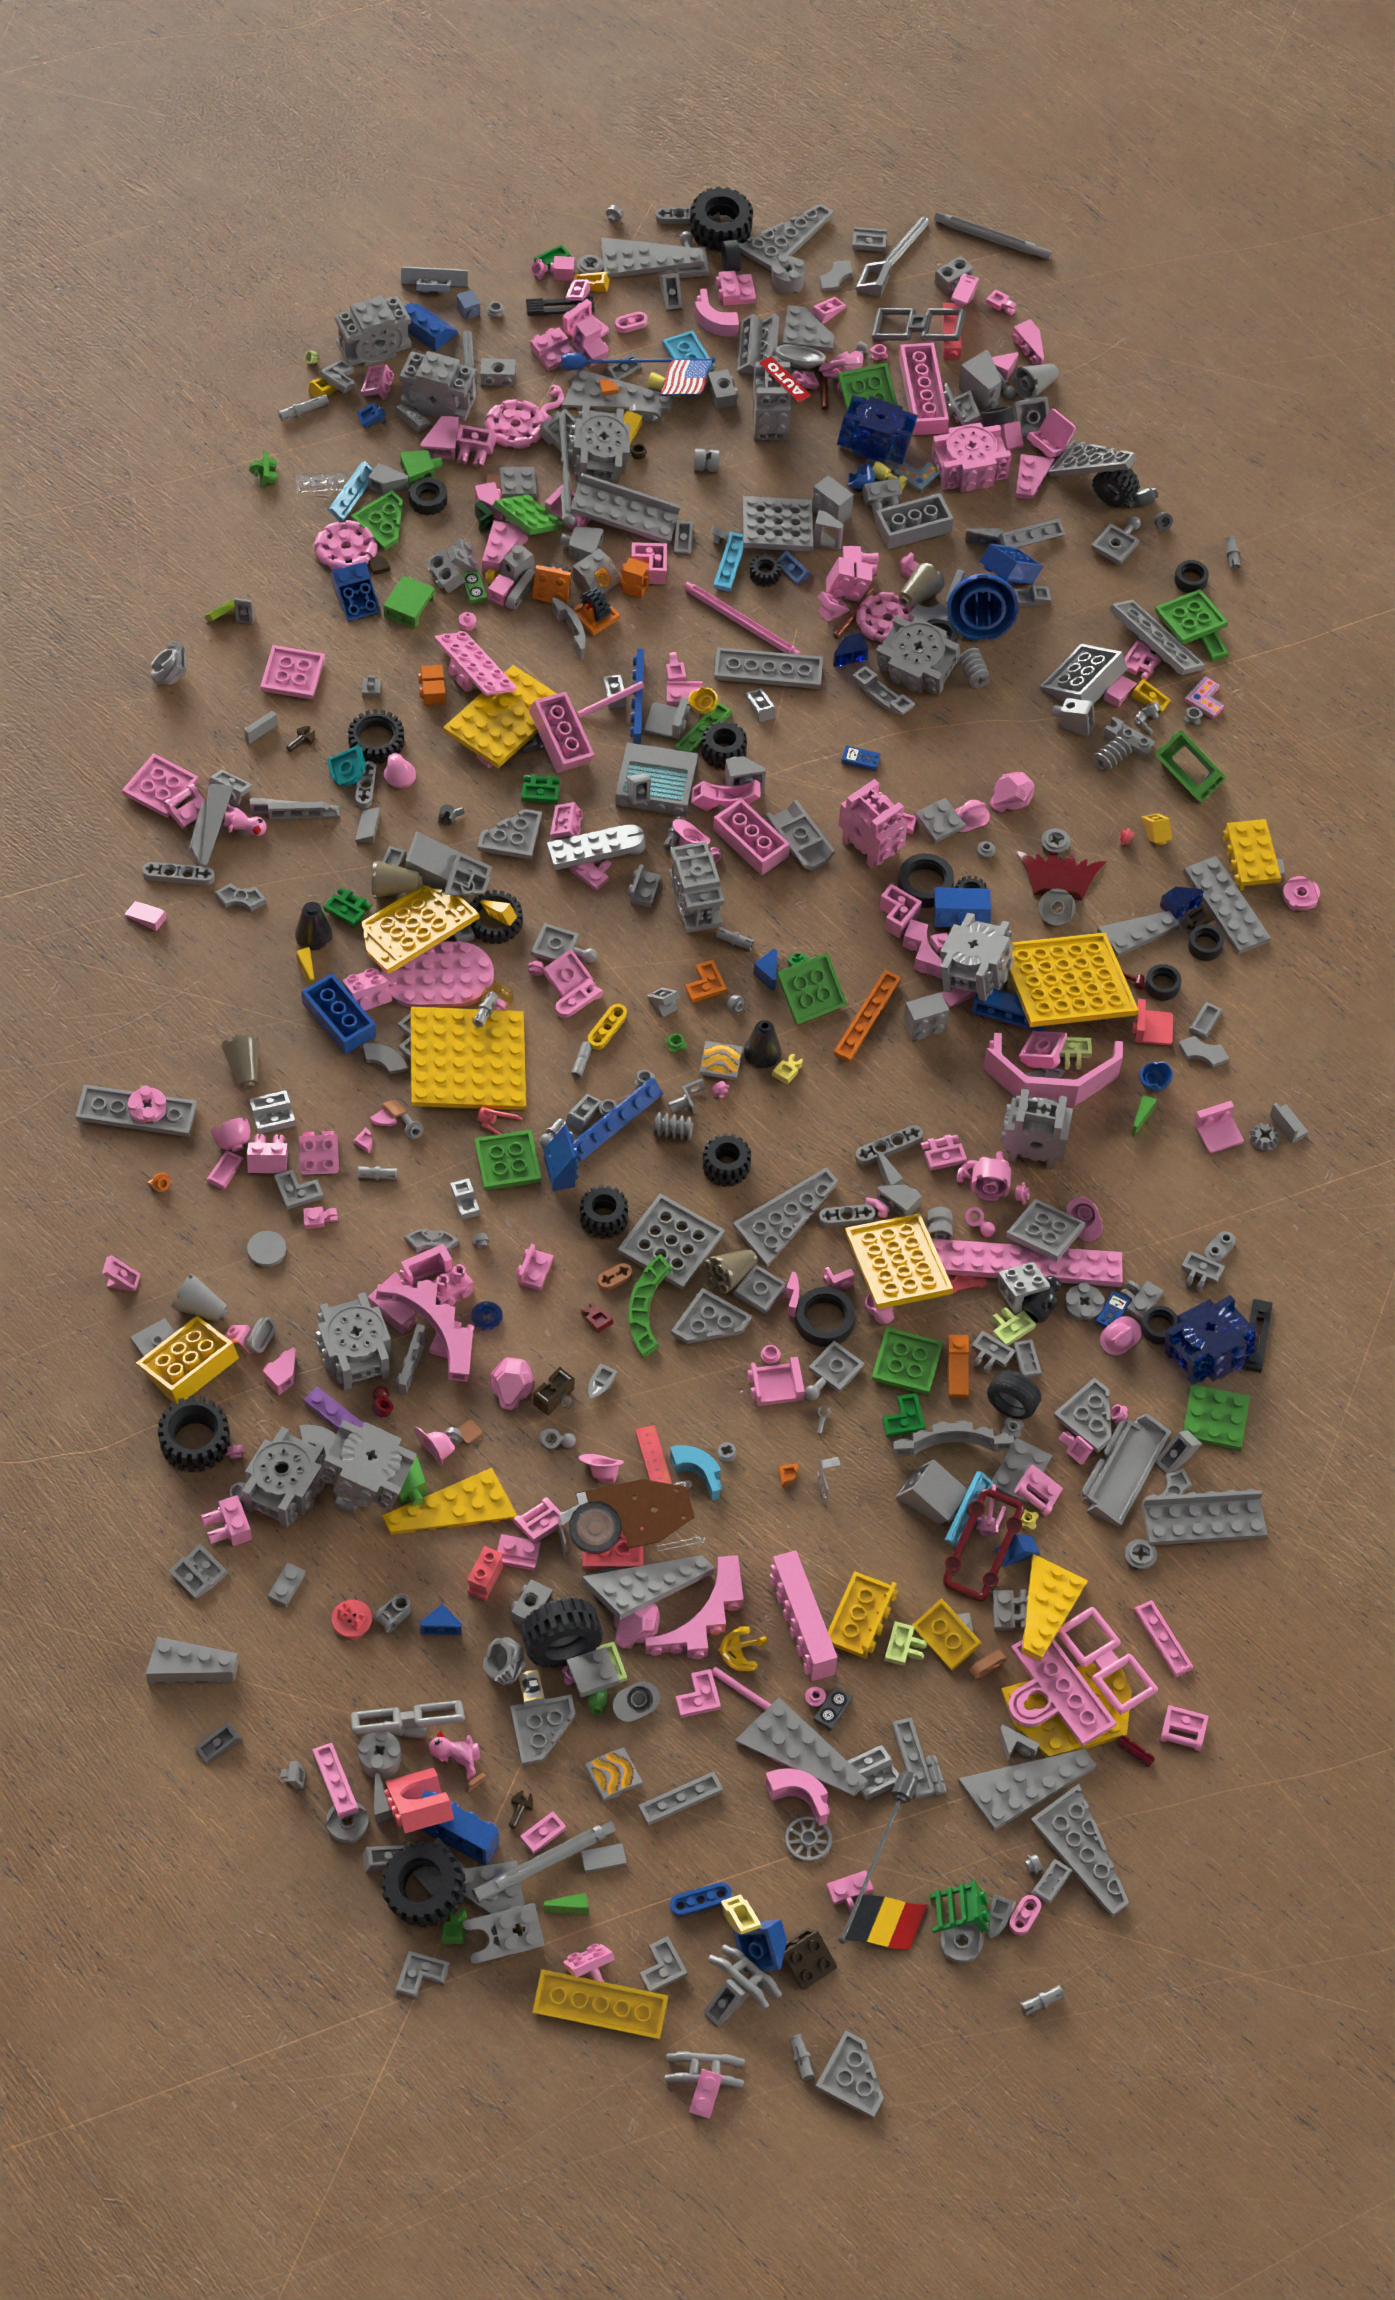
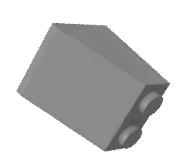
M985 350L961 366L959 389L963 393L971 391L976 404L982 410L986 411L996 408L999 404L1002 381L990 352Z
M415 832L406 858V869L419 872L420 876H423V885L445 891L458 851L420 832Z
M932 1460L916 1468L896 1498L940 1525L944 1522L949 1523L956 1516L955 1511L958 1507L960 1508L968 1489L939 1463Z

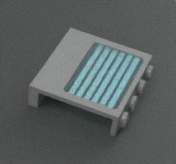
M627 743L615 795V805L638 808L640 810H651L659 813H670L677 816H687L694 773L698 765V753ZM645 773L651 778L650 801L632 805L626 789V778L634 774Z

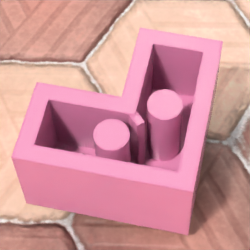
M594 316L576 324L571 342L579 353L586 356V360H606L609 348L600 338L602 326ZM587 363V364H588L589 367H592V366H594V365H596V364H598V363Z
M632 543L631 558L649 564V584H666L667 543Z
M890 884L881 895L879 909L888 913L885 930L900 939L906 932L910 920H916L920 915L922 901Z

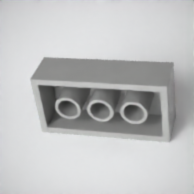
M941 493L876 510L875 526L888 550L952 532L954 518Z

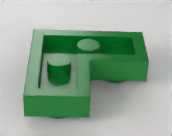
M917 1393L897 1396L900 1414L882 1417L886 1438L917 1433V1431L926 1429Z

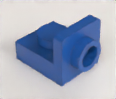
M374 402L357 412L364 428L378 420L383 424L386 423L384 409L381 406L378 407Z

